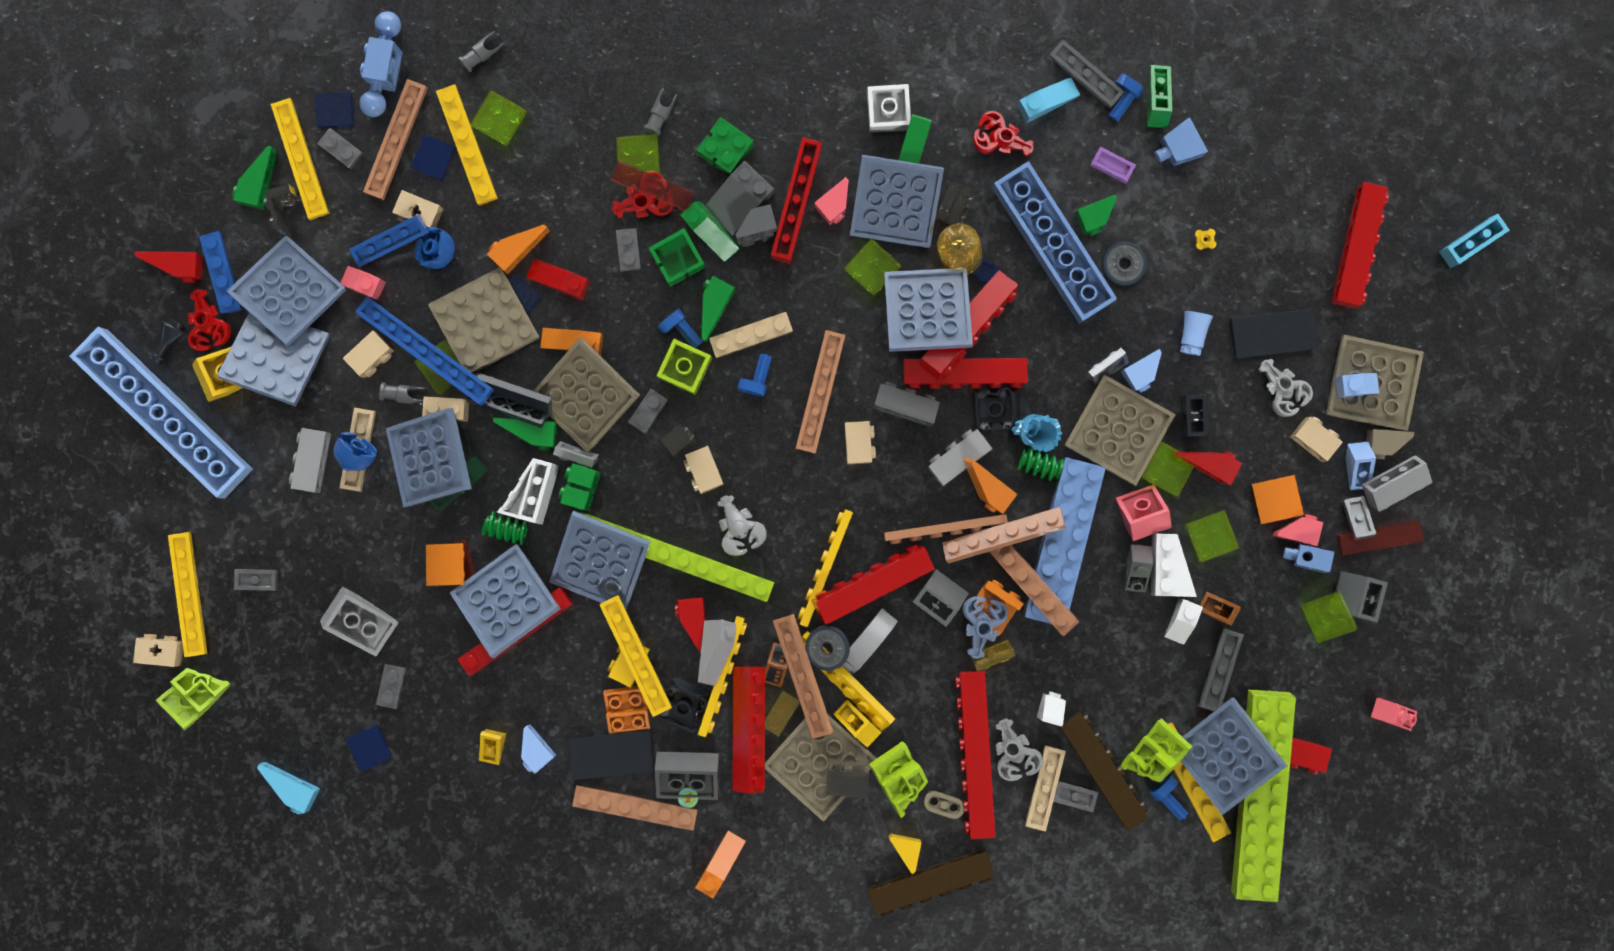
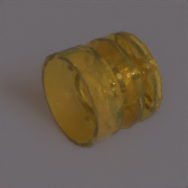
M953 224L943 230L939 236L937 246L944 268H967V275L974 272L981 265L983 258L982 246L976 230L965 224Z

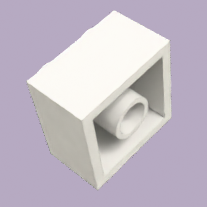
M908 84L868 87L869 133L907 131L911 120Z

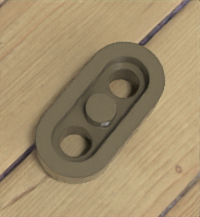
M930 791L924 797V805L930 812L951 819H957L964 813V804L957 797L938 791ZM933 797L938 799V802L934 805L930 803ZM951 804L957 805V809L955 811L950 810Z

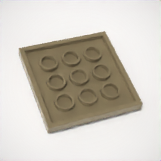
M501 267L428 304L460 365L472 374L539 339L534 326Z
M1342 335L1326 415L1407 432L1424 352ZM1377 373L1379 394L1345 398L1337 397L1335 378L1352 374Z
M582 337L574 343L534 390V392L552 398V412L549 416L587 453L594 448L640 396Z
M1103 375L1064 446L1098 466L1105 467V470L1136 486L1175 414L1110 377Z
M829 714L827 715L833 730L831 734L812 739L806 718H804L765 762V770L823 822L871 769L869 764L877 759Z

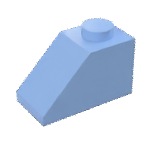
M1160 349L1121 371L1129 387L1134 392L1139 390L1141 393L1151 387L1149 383L1155 380L1162 353Z
M1377 373L1352 374L1335 378L1338 398L1379 394Z
M1368 442L1348 444L1345 460L1350 491L1363 489L1362 484L1373 478L1376 457Z
M529 724L523 730L521 758L524 761L522 763L529 772L533 771L535 774L553 759L556 754Z

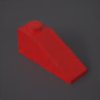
M135 252L136 257L181 279L183 283H195V280H202L203 256L196 252Z
M533 259L526 276L527 279L583 301L590 281L585 277Z
M1227 451L1224 454L1218 452H1175L1174 456L1216 481L1227 485H1232L1242 465L1241 462L1236 460L1234 454Z
M704 597L678 600V604H675L676 617H680V622L701 654L704 621H706Z

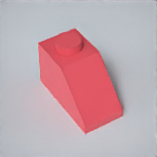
M846 177L814 203V207L829 225L833 222L837 224L845 217L849 181Z
M350 266L347 267L341 280V284L344 287L377 301L386 283L376 276Z
M1305 514V517L1296 518L1274 531L1272 536L1308 546H1318L1323 522L1317 521L1318 517Z

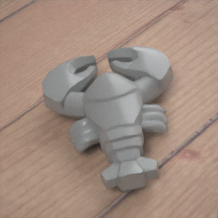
M1272 359L1264 360L1259 365V371L1266 372L1270 382L1267 384V388L1272 395L1275 393V399L1272 402L1273 410L1282 417L1295 415L1299 408L1291 410L1289 407H1293L1295 404L1282 400H1290L1295 389V399L1299 402L1302 397L1303 400L1299 407H1303L1312 399V387L1306 381H1292L1291 378L1295 377V374L1289 371V369H1285L1281 373V371L1273 367L1274 361Z
M726 495L718 502V506L724 507L726 517L719 521L721 531L724 532L728 528L722 540V547L728 555L740 556L747 552V548L738 550L737 546L743 547L745 545L740 541L734 540L733 537L744 538L748 530L752 529L749 543L756 538V542L751 546L754 549L764 543L767 531L763 524L747 521L746 519L752 518L748 509L744 508L739 512L735 505L732 504L734 497Z
M1003 719L999 721V724H996V729L1002 730L1003 742L996 744L997 755L1005 752L998 761L997 770L999 775L1007 781H1015L1023 777L1022 774H1013L1012 771L1019 772L1021 770L1015 765L1010 764V761L1021 763L1025 756H1028L1025 769H1028L1029 765L1033 767L1030 771L1026 772L1027 776L1037 773L1043 763L1042 755L1038 750L1024 747V745H1029L1026 736L1022 734L1017 737L1011 729L1012 719Z

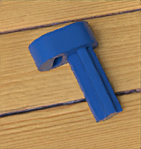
M1123 73L1120 74L1115 84L1125 92L1108 114L1117 122L1134 98L1138 99L1144 91V88L1138 82Z
M680 309L672 313L658 326L664 335L675 327L693 348H697L703 342L684 320L686 316Z
M760 354L753 381L739 379L737 390L764 397L767 388L764 384L772 356Z
M1169 774L1162 782H1157L1149 793L1156 801H1161L1181 821L1189 813L1170 793L1177 786L1178 781Z

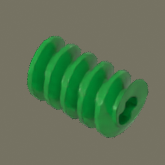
M1029 447L1027 451L1024 449L1017 470L1025 466V473L1033 469V476L1041 472L1040 479L1048 475L1049 482L1053 478H1056L1057 482L1064 465V460L1060 459L1056 463V456H1052L1048 460V453L1041 457V452L1037 450L1033 454V448Z
M492 511L490 516H487L485 519L482 535L488 532L489 537H494L496 534V538L499 540L504 536L506 542H509L512 538L513 544H517L520 540V545L523 546L528 530L527 521L524 520L519 525V518H516L512 523L511 516H508L506 520H503V514L495 518V512Z

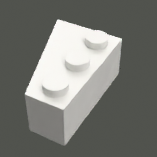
M533 458L520 477V481L514 490L510 492L508 499L497 513L543 525L559 466Z
M1152 534L1153 567L1151 570V595L1197 597L1178 535Z

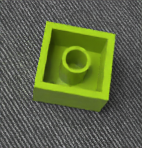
M673 339L657 377L696 395L710 365L712 356Z

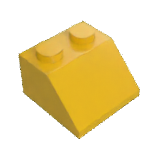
M231 347L196 358L192 364L208 402L228 396L242 389L240 386L220 380L217 377Z

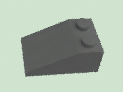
M744 161L728 177L705 206L721 226L733 237L749 211L762 207L775 194L774 188Z

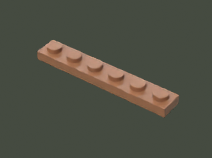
M407 79L363 190L365 194L381 200L385 199L428 89L425 85Z
M825 331L796 445L798 450L816 454L845 339L844 334Z
M1058 507L945 541L942 544L946 561L949 564L1066 529L1062 510Z
M1007 515L884 533V539L889 541L890 544L902 543V538L910 537V541L922 540V535L930 534V538L943 537L942 532L950 531V535L963 534L962 529L970 528L971 532L982 531V526L990 525L992 528L1008 523Z
M1013 545L989 551L1061 635L1065 636L1079 623L1077 618Z
M792 614L776 619L773 623L812 739L831 734L833 730L795 616Z
M580 785L576 786L572 805L573 807L692 831L694 830L698 809L684 808L679 805Z

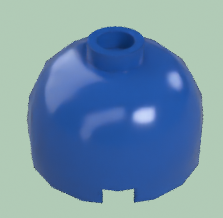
M437 227L428 228L429 233L425 234L423 239L419 238L417 241L415 258L420 261L419 264L430 269H440L453 259L455 244L448 233Z
M349 432L341 433L334 446V457L340 464V467L346 471L364 470L374 461L377 450L365 438L361 441L356 438V434Z

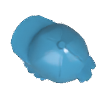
M1028 415L1023 420L1015 422V426L1012 428L1013 433L1019 435L1023 443L1039 452H1048L1055 449L1054 446H1058V441L1061 440L1060 435H1062L1058 420L1050 418L1048 415Z

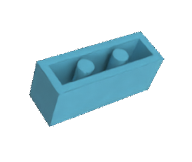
M1496 214L1439 252L1448 266L1452 268L1510 230L1499 214Z

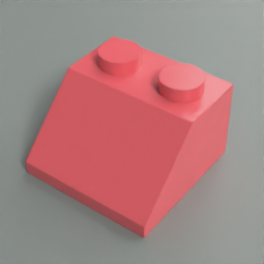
M1154 484L1116 497L1125 527L1133 541L1172 528L1170 511Z

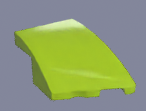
M186 668L170 681L172 687L156 699V702L185 731L219 699L230 686V683Z
M1161 718L1156 722L1148 735L1143 737L1134 751L1126 757L1120 767L1123 770L1129 769L1137 772V775L1147 776L1152 780L1162 782L1193 746Z
M902 741L869 764L885 795L901 818L904 817V811L909 803L916 800L919 792L928 783L921 766L913 760L907 745Z

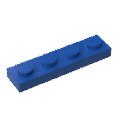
M420 214L349 250L358 267H361L429 233Z
M217 231L199 236L221 314L226 315L243 310V307L227 293V290L235 284V279L222 233Z

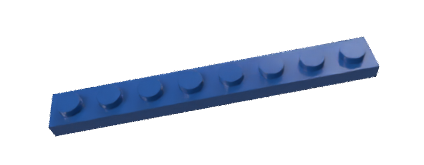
M368 296L355 311L356 314L482 406L494 391V389Z

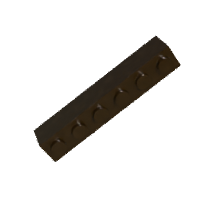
M1077 711L1063 720V725L1059 726V728L1123 827L1130 831L1149 818L1146 814L1148 809L1142 800L1138 802L1135 797L1137 792L1132 784H1127L1123 777L1126 775L1120 766L1116 767L1112 760L1115 758L1108 748L1104 749L1101 742H1103L1100 734L1097 731L1093 732L1089 726L1092 724L1086 713L1082 715L1081 712Z
M985 849L916 871L913 874L910 873L868 887V892L876 915L886 916L893 913L892 910L900 908L904 910L912 907V903L918 901L925 903L932 900L933 896L940 895V897L951 894V890L957 888L964 890L970 888L972 883L978 881L979 884L991 880L990 877L994 876L987 852Z

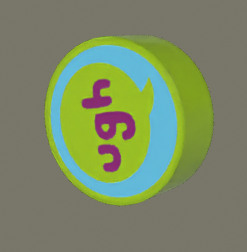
M687 787L682 789L678 795L698 794ZM678 798V802L684 808H692L697 804L698 798Z

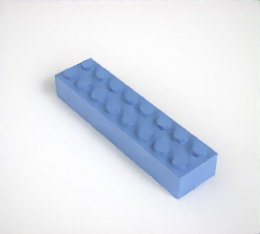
M1029 161L993 184L992 189L1079 324L1117 300Z
M1065 457L1063 458L1064 465L1056 482L1049 510L1061 508L1066 529L1042 536L1034 570L1070 610L1106 468ZM1027 596L1022 616L1052 624Z

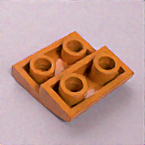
M1295 475L1252 484L1261 524L1304 515Z
M463 543L426 545V586L464 585Z
M638 686L604 690L609 734L650 729L648 706Z

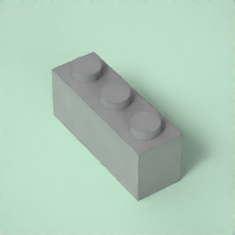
M301 428V432L297 435L298 450L293 456L294 472H291L289 477L291 489L314 493L321 492L331 433Z
M970 429L961 436L963 440L960 443L956 444L954 441L945 448L947 453L941 457L937 454L929 460L931 465L927 468L941 486L947 484L966 469L963 461L965 456L977 461L992 449L978 429L974 432Z
M1415 455L1363 483L1362 486L1368 503L1380 512L1433 482L1427 463Z

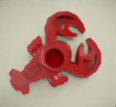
M988 111L979 120V128L986 122L988 125H985L984 129L988 130L997 127V129L989 134V137L986 133L982 132V138H980V130L977 129L975 131L973 144L979 152L988 154L994 149L1000 148V152L1007 154L1011 150H1021L1023 156L1026 157L1032 153L1034 148L1033 142L1031 140L1025 142L1017 136L1019 128H1016L1015 125L1009 124V128H1006L1005 120L998 112Z
M655 171L644 173L640 179L639 190H637V186L634 184L626 189L630 197L622 203L616 200L613 202L612 210L614 214L621 218L623 217V212L636 211V216L641 218L648 216L645 210L648 209L656 216L663 217L668 215L674 205L673 196L670 191L667 192V201H664L665 195L663 193L657 205H655L657 193L648 188L649 185L655 189H662L657 184L658 181L666 188L667 181L663 175Z
M200 289L193 291V294L190 295V299L195 300V313L188 314L189 325L195 324L188 336V342L190 347L196 351H208L212 346H205L203 342L210 343V341L201 333L212 335V340H217L213 345L218 347L228 341L231 335V328L226 321L216 319L215 316L218 315L215 306L209 307L204 299L207 292Z

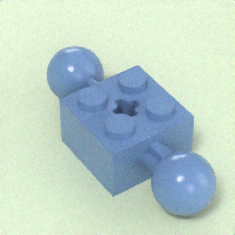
M390 11L382 12L376 17L374 24L379 38L369 37L368 43L364 46V55L366 56L365 62L361 64L360 74L369 84L370 88L369 91L361 96L359 105L362 112L369 117H378L385 111L386 100L381 92L382 90L395 92L403 52L391 39L400 32L401 21L395 13Z

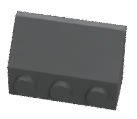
M886 382L880 385L873 409L931 427L934 424L940 402L935 401L936 397L925 394L922 397L916 395L917 391L905 388L903 391L897 389L896 384Z
M657 752L655 764L656 798L718 800L719 753ZM689 787L696 791L698 795L678 794L682 789Z

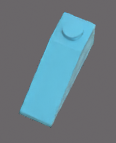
M1068 78L1028 95L1019 101L1017 107L1027 124L1079 97L1080 93L1072 78Z
M266 762L258 765L257 769L283 803L291 807L290 810L292 812L304 814L310 811L320 788Z

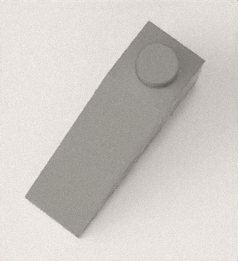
M725 620L704 621L698 676L699 683L711 686L716 685L734 646L736 623Z

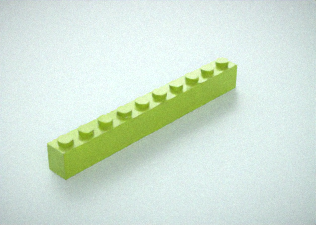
M580 512V514L651 541L645 558L768 602L775 582Z

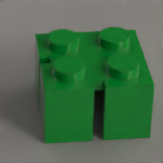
M720 117L710 130L711 137L708 135L698 147L697 153L698 156L711 165L715 163L716 168L729 177L742 164L754 147V140Z
M685 228L649 247L652 256L670 287L686 279L685 274L688 273L689 276H692L706 268Z
M572 463V466L567 468L565 474L567 484L565 487H561L559 493L560 503L589 511L601 472Z

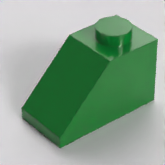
M1116 195L1082 207L1075 212L1083 235L1090 234V236H1094L1102 232L1101 229L1106 225L1116 202Z

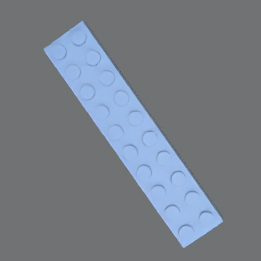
M97 327L69 356L217 498L225 499L253 470L248 463L109 330Z

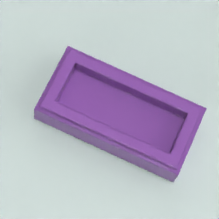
M1099 147L1090 166L1126 184L1136 164Z

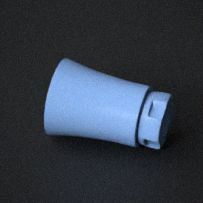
M1185 311L1180 352L1197 356L1201 355V348L1204 346L1206 334L1213 316Z

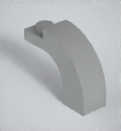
M882 608L850 646L848 659L842 666L853 675L869 659L898 621Z

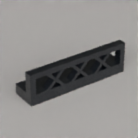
M478 372L475 374L476 377L494 389V391L482 406L470 397H467V403L540 428L543 427L552 412L551 397ZM502 400L505 404L497 406L493 402ZM519 406L522 407L524 411L515 412L512 410V408ZM539 413L542 414V417L538 420L532 418L531 414Z

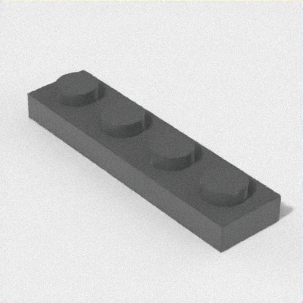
M1064 40L1049 55L1054 62L1107 107L1111 108L1124 93L1119 86Z
M1222 628L1198 705L1199 707L1215 712L1222 706L1244 636L1243 634Z

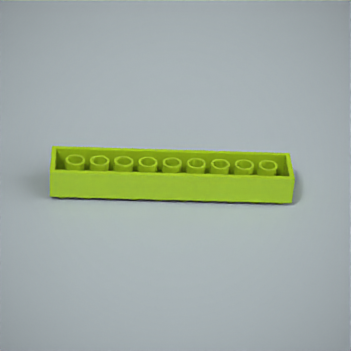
M1248 690L1247 715L1287 764V767L1238 804L1231 892L1236 899L1278 902L1296 697L1290 692Z

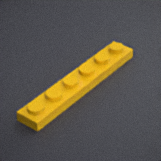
M454 84L436 91L477 204L482 205L498 199L457 86Z
M288 98L271 104L308 219L312 220L330 214L292 99Z
M845 509L844 513L840 512L836 520V524L839 525L836 532L832 531L828 540V543H831L829 551L824 550L820 560L824 564L821 570H816L813 578L816 584L814 589L809 588L805 598L808 604L806 609L801 608L797 618L801 620L800 625L808 627L815 609L811 600L816 598L815 595L821 592L853 514L851 511Z
M191 532L168 535L184 657L207 654Z
M619 595L599 604L652 716L654 717L671 709V703Z
M736 616L734 622L736 623L734 646L716 685L713 687L698 733L700 736L706 737L707 732L712 733L715 721L711 720L713 714H718L722 702L718 701L720 693H725L728 684L724 680L726 674L731 675L734 666L731 659L733 654L737 655L741 644L737 640L739 634L744 635L747 623H744L745 618Z
M808 631L802 636L804 646L810 634ZM822 646L823 651H824L826 654H830V653ZM843 666L832 671L821 670L881 731L895 720Z
M1169 723L1168 725L1177 732L1173 723ZM1180 762L1173 770L1211 841L1214 843L1229 835L1231 831L1222 814L1183 763Z

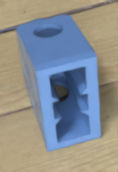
M1188 118L1160 140L1163 148L1155 151L1154 154L1159 163L1169 158L1171 164L1175 166L1201 158L1208 150L1193 122Z
M1301 544L1298 545L1297 549L1286 546L1283 558L1294 561L1293 566L1321 573L1330 572L1334 557L1333 551ZM1304 553L1309 555V561L1303 560Z

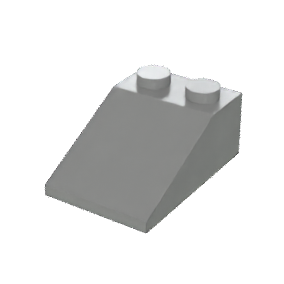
M344 587L340 589L320 620L324 630L374 656L378 655L399 623L361 596Z

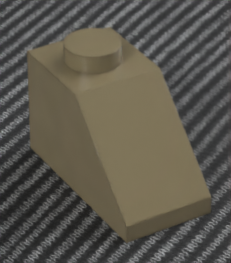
M1372 429L1367 431L1366 442L1369 443L1376 460H1385V456L1393 455L1412 439L1414 432Z

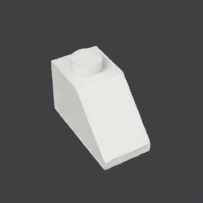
M1178 599L1164 637L1185 644L1197 624L1203 607L1184 599Z
M1049 691V695L1043 694L1037 718L1044 722L1062 726L1066 700L1061 699V694Z

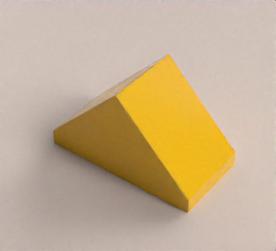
M488 729L481 732L479 761L496 765L500 764L506 733Z
M890 834V841L913 874L916 872L921 840Z

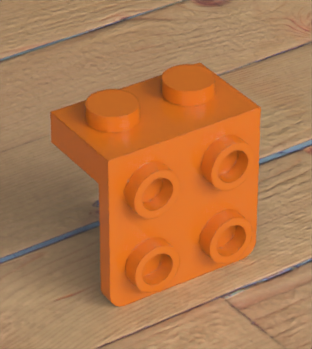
M986 580L977 596L986 598V602H978L977 606L984 604L985 606L980 612L984 611L987 613L990 619H993L988 610V606H992L993 609L996 608L994 604L989 602L990 599L998 600L1007 607L1008 616L1006 621L1002 625L992 628V630L998 631L997 636H999L1016 610H1020L1024 603L1019 601L1021 597L1016 593L1010 591L1008 594L1002 590L1004 586L996 580L992 582Z

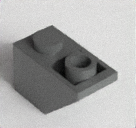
M1131 544L1127 558L1125 591L1146 592L1153 567L1151 546Z

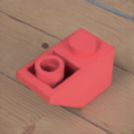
M1377 698L1371 717L1411 731L1417 721V711Z

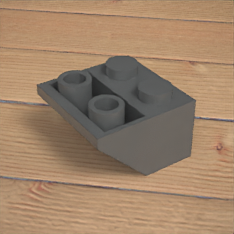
M771 204L749 211L736 233L738 245L747 247L754 245V241L762 239L763 242L774 239V236L777 234V227Z
M935 569L912 602L947 627L969 593Z
M1340 571L1330 611L1369 622H1378L1388 582Z

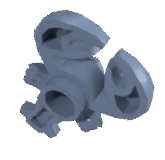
M981 596L969 598L962 608L964 616L972 623V625L967 624L966 635L972 636L973 648L967 650V654L976 659L984 657L985 653L982 651V648L987 640L995 641L998 631L992 630V628L1002 625L1008 616L1007 607L995 599H990L989 602L994 604L996 608L993 609L992 606H988L993 619H990L984 611L980 612L985 605L980 604L977 606V603L981 601L986 602V598Z

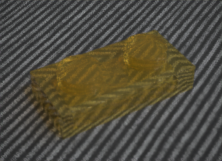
M1006 640L982 650L985 653L984 657L979 659L971 657V660L976 670L980 671L986 670L997 663L1008 661L1016 655L1009 641Z
M783 690L765 718V729L779 737L800 700Z

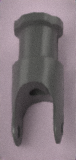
M495 31L486 35L472 46V50L465 56L458 57L469 73L475 65L481 61L484 62L503 46L504 43L491 51L484 48V41L493 35Z
M664 88L661 89L654 102L647 125L643 127L646 132L656 136H660L661 126L664 121H667L677 95L675 94L669 107L662 106L660 104V97Z
M382 382L379 399L382 401L390 399L396 400L397 403L423 406V400L413 399L410 396L415 393L427 394L429 391L420 387L407 385L392 386Z

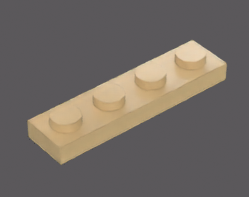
M784 312L709 339L714 354L718 358L791 333L793 330L787 313Z
M354 408L350 433L356 434V438L361 441L365 438L371 443L376 411ZM343 469L340 488L362 492L366 469L361 471H346Z
M1044 746L1042 754L1043 763L1037 774L1025 822L1026 827L1046 832L1065 750Z

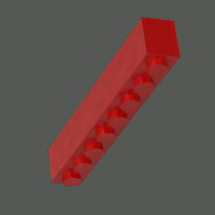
M985 671L958 672L959 676L955 677L956 689H960V697H957L956 700L957 710L961 709V718H958V729L962 730L963 738H959L960 751L964 752V759H960L961 772L965 771V780H962V792H966V800H963L964 813H967L968 821H964L965 834H969L970 839L995 838Z

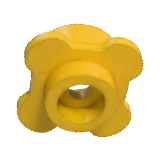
M1213 229L1196 231L1197 249L1202 250L1208 247L1213 249L1216 247V242L1214 241L1215 231Z

